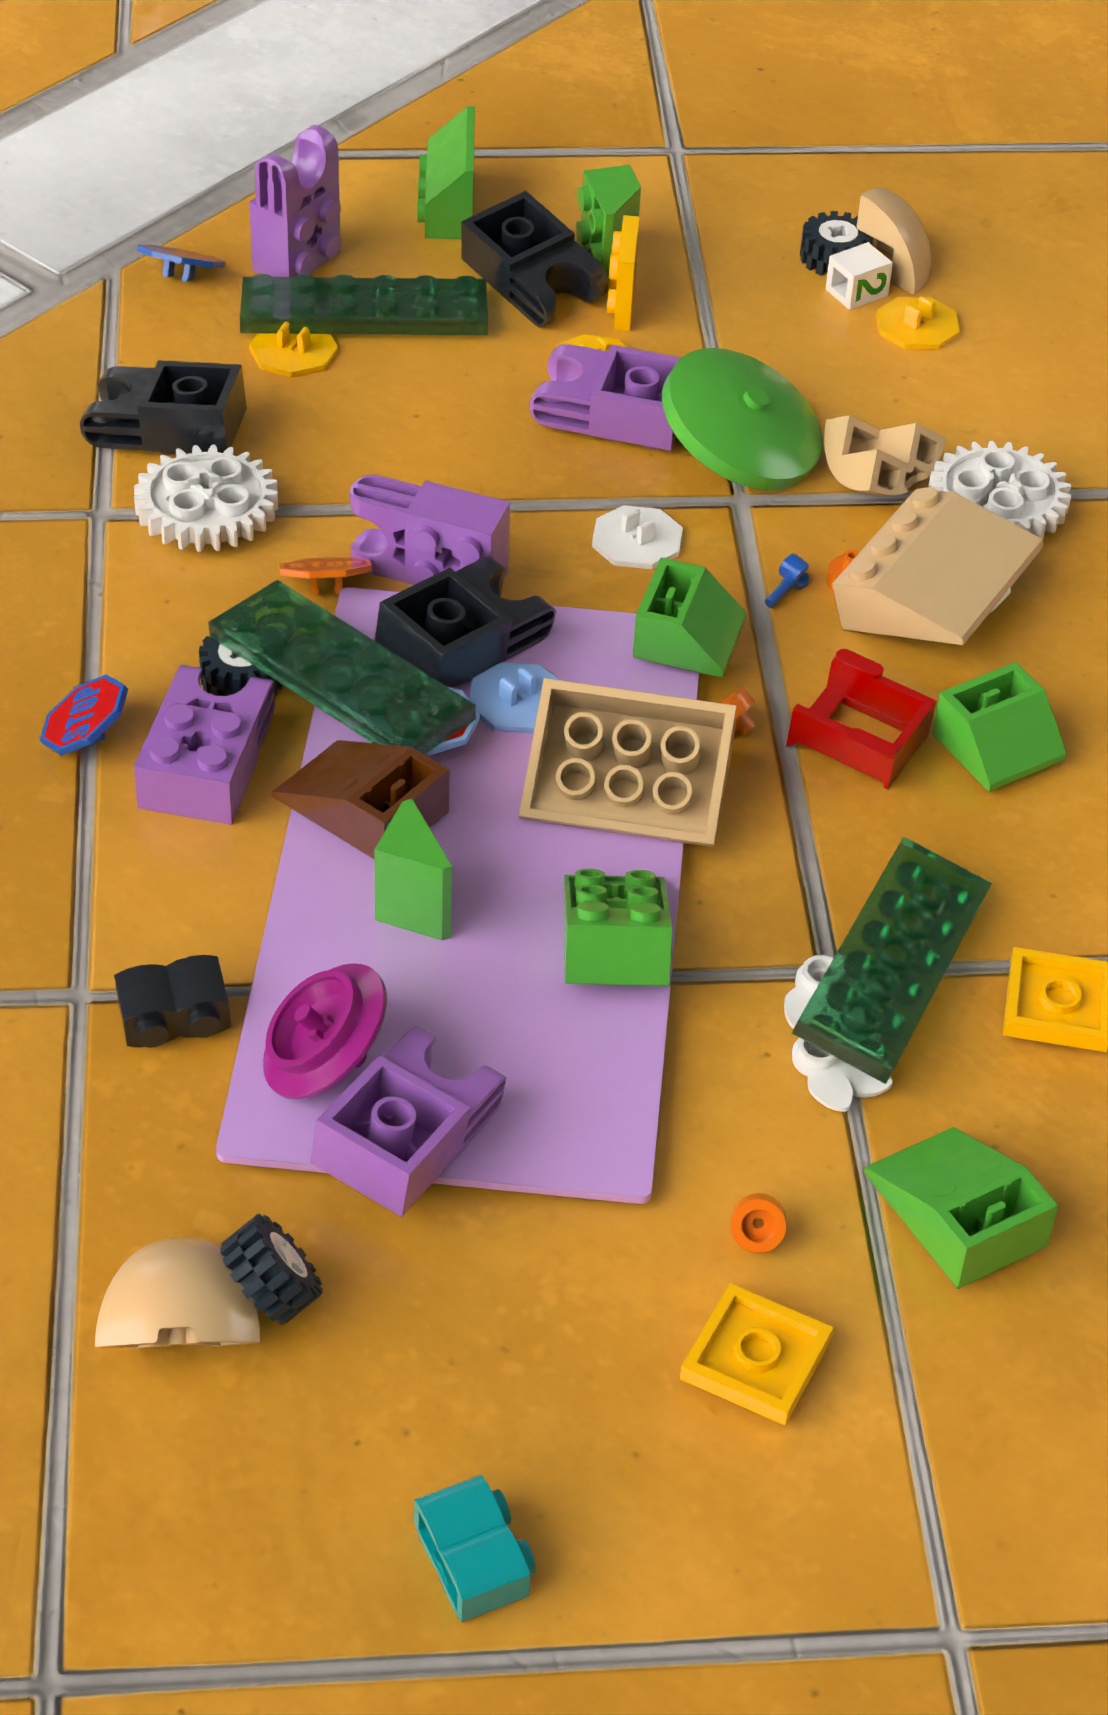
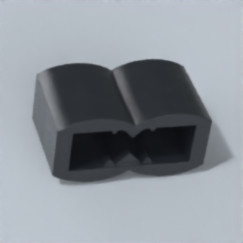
M190 956L176 960L167 966L157 964L140 965L125 969L114 975L127 1046L152 1048L172 1041L179 1036L207 1038L231 1027L229 1002L217 956Z

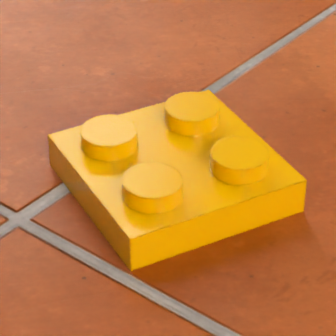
M623 215L622 231H614L607 313L615 314L614 330L630 332L640 216Z
M1013 947L1002 1036L1107 1052L1108 962Z
M729 1283L681 1365L680 1380L785 1426L832 1340L834 1327Z

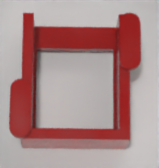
M840 649L832 659L827 686L813 705L807 708L797 703L793 708L786 746L799 743L884 782L883 788L888 790L929 735L937 700L882 676L884 668L881 664L851 650ZM844 704L899 729L902 733L894 743H891L860 728L852 729L831 718L839 707Z

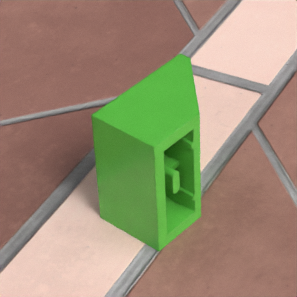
M630 165L584 170L583 187H579L577 191L578 205L582 212L581 221L576 222L578 244L584 245L586 251L603 265L607 273L608 282H610L609 268L614 231H622L623 215L639 216L641 185Z
M661 557L636 613L633 657L723 678L746 620V611L706 567Z
M1017 662L939 693L932 734L988 792L1065 760L1066 751L1046 692Z

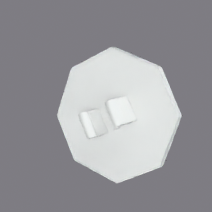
M623 505L596 518L592 547L614 566L652 570L657 567L661 557L672 560L679 556L683 527L661 509Z

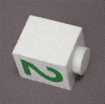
M869 242L833 254L829 257L826 290L849 310L887 297L893 262Z

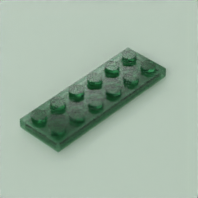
M268 274L243 277L240 333H277L284 322L287 321L290 324L289 334H299L304 327H308L310 334L488 335L486 279H476L472 276L448 279L435 278L429 275H422L416 278H395L390 275H380L375 278H355L351 275L313 277L307 274H299L294 277H273Z
M279 580L274 581L208 622L211 638L371 743L408 746L426 754L476 720V705Z
M903 836L798 1019L792 1034L886 1084L992 883Z

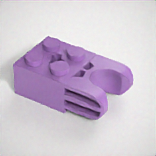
M312 125L296 137L295 150L291 162L274 153H269L257 161L255 165L256 198L250 201L252 270L288 288L341 252L338 144L336 138L328 130L318 125Z
M571 344L559 345L552 351L548 359V374L551 381L542 383L534 391L530 400V412L536 422L546 427L605 438L609 441H622L643 445L651 449L671 451L676 435L671 429L664 413L662 390L667 376L681 357L611 345L609 351Z
M365 475L351 486L350 505L353 513L358 517L369 520L380 528L366 529L351 545V558L370 560L372 572L368 573L415 585L450 567L457 571L489 556L506 568L504 578L507 575L510 502L429 481H424L423 485L419 486L379 475Z
M180 665L134 764L137 808L232 825L258 762V751L273 717L275 709L274 680L251 677L246 686L239 692L228 696H215L208 694L201 688L200 677L202 675V668Z
M418 1026L412 1027L384 1057L379 1054L316 1120L311 1164L400 1217L405 1215L495 1114L501 1105L507 1079L506 1076L486 1065L481 1066L477 1071L465 1078L446 1079L436 1075L430 1070L432 1065V1045L435 1042L436 1036Z

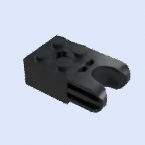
M527 191L461 221V259L537 327H543L555 321L556 294L558 293L574 294L586 302H592L608 293V278L603 265L575 241V233Z
M158 360L155 368L126 366L108 368L102 374L98 383L99 395L102 401L90 404L84 411L80 420V429L86 441L99 448L157 451L162 454H175L178 448L185 453H192L193 445H197L202 452H208L211 445H216L217 452L223 453L232 446L247 409L242 365Z
M487 556L457 571H454L451 567L381 601L374 644L420 684L428 682L455 688L496 664L504 662L544 640L549 635L554 624L556 609L540 596H532L522 600H509L500 597L506 568L493 557Z

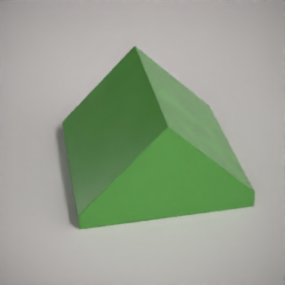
M413 799L402 801L374 849L375 920L435 939L445 940L451 938L453 866Z

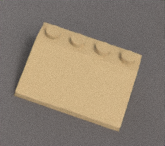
M930 487L915 489L832 583L842 629L964 645L1006 594L1008 588L1015 583L1044 547L1043 539L956 492L937 491Z
M544 678L519 819L714 847L736 728V705Z

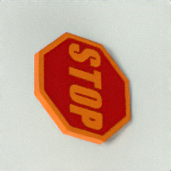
M348 557L304 558L279 563L281 576L310 579L313 595H318L319 593L317 578H335L334 590L336 594H340L343 588L342 577L372 572V564L369 559Z

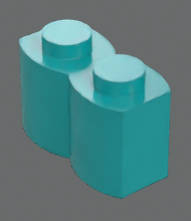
M482 1475L414 1500V1524L431 1563L437 1570L444 1591L461 1622L528 1597L531 1575L536 1573L535 1560L528 1543L523 1538L516 1540L507 1526L511 1523V1514L503 1493L500 1489L492 1491Z

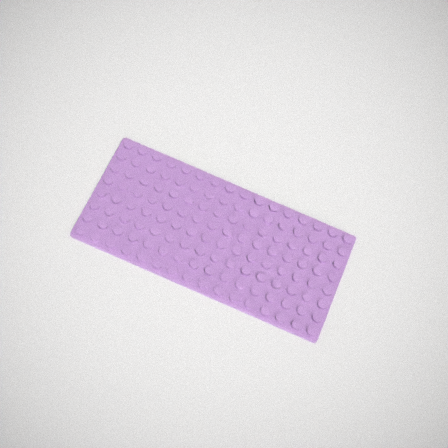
M351 587L340 591L301 768L337 740L390 745L376 724V716L389 694L420 685L418 681L374 644L380 602L399 592ZM552 606L556 609V616L549 635L540 643L504 661L506 663L541 665L562 681L697 700L698 672L633 657L636 613ZM472 679L454 688L462 690L469 700ZM479 720L467 744L428 756L450 769L449 812L430 827L453 866L451 938L439 940L376 921L375 860L291 809L217 1140V1159L223 1163L326 1173L311 1164L316 1120L379 1054L384 1057L412 1027L418 1026L436 1036L435 1042L432 1045V1065L430 1067V1070L436 1075L446 1079H460L473 1074L481 1066L486 1065L507 1077L501 1105L495 1114L433 1184L636 1204L647 1203L651 1199L684 843L519 819L534 733L494 731L483 721ZM580 869H598L605 872V875L625 876L628 871L646 870L655 873L656 877H664L672 922L670 986L565 983L564 874L575 875V872ZM358 963L375 970L381 976L386 986L387 1007L380 1031L367 1052L366 1061L360 1067L354 1068L333 1087L313 1097L288 1099L273 1091L264 1076L263 1058L266 1047V1034L270 1021L284 998L308 977L340 965Z

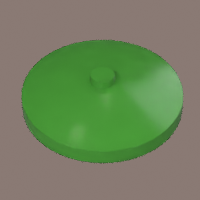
M704 348L692 351L678 360L664 382L662 404L671 429L683 446L697 460L718 475L753 489L783 490L802 482L818 462L822 453L823 438L813 409L790 381L765 363L733 350Z

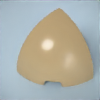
M875 188L861 194L856 229L877 239V247L893 255L890 282L915 295L925 286L931 272V247L921 219L904 199L886 188Z
M851 415L827 419L824 433L826 460L836 480L852 490L878 496L906 493L907 489L913 484L927 479L931 475V471L934 470L935 462L939 461L946 441V437L917 423L880 430Z
M194 1237L161 1239L135 1252L113 1277L99 1311L95 1347L146 1349L173 1345L225 1347L260 1343L258 1313L255 1301L251 1297L247 1299L242 1292L244 1289L242 1285L235 1283L230 1274L233 1271L225 1266L223 1262L225 1257L220 1253L221 1247L210 1241Z

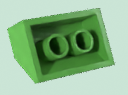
M467 106L428 139L427 155L420 154L417 222H425V238L461 239V221L473 216L475 106Z

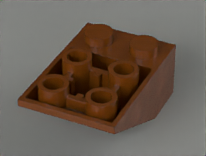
M337 740L272 791V797L374 859V849L402 801L413 799L429 828L449 812L450 769L413 747Z

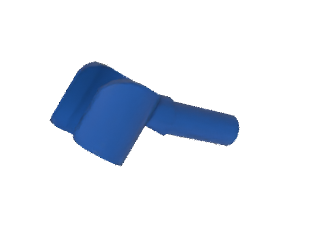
M797 554L787 556L781 563L779 574L784 579L765 599L767 607L773 608L793 587L803 589L808 585L809 575L805 571L808 570L809 565Z

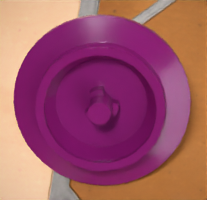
M358 963L340 965L308 977L284 998L270 1021L266 1034V1047L263 1058L264 1076L273 1091L288 1099L313 1097L333 1087L354 1068L360 1067L366 1061L367 1052L380 1031L387 1007L386 986L381 976L375 970Z

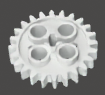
M989 441L988 448H982L978 443L972 442L971 451L957 446L955 455L946 452L944 453L943 462H935L934 471H931L929 481L930 488H934L937 491L956 492L1042 539L1044 538L1045 531L1055 533L1057 524H1064L1071 500V484L1065 483V472H1056V462L1043 464V453L1030 456L1028 455L1029 447L1027 446L1019 451H1015L1011 442H1007L1004 448H997L994 441Z
M193 445L192 453L186 454L179 448L176 449V458L173 459L162 454L160 456L161 465L148 463V473H139V484L134 485L135 514L139 515L141 526H148L149 535L155 536L162 533L163 544L177 539L179 549L185 548L189 543H195L197 552H201L205 544H211L216 551H220L221 542L227 541L231 546L238 547L239 537L249 541L254 540L253 530L265 532L266 522H274V511L279 508L277 480L273 479L272 470L263 469V460L261 459L250 462L249 452L234 456L233 447H229L223 453L217 452L216 445H211L208 452H202L197 445Z

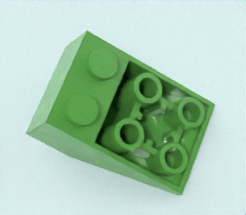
M580 869L575 872V875L564 874L565 983L670 986L672 922L664 877H656L655 873L646 870L628 871L625 876L605 875V872L598 869Z
M954 1127L864 1167L865 1175L957 1289L1049 1245L1059 1205L1024 1165Z

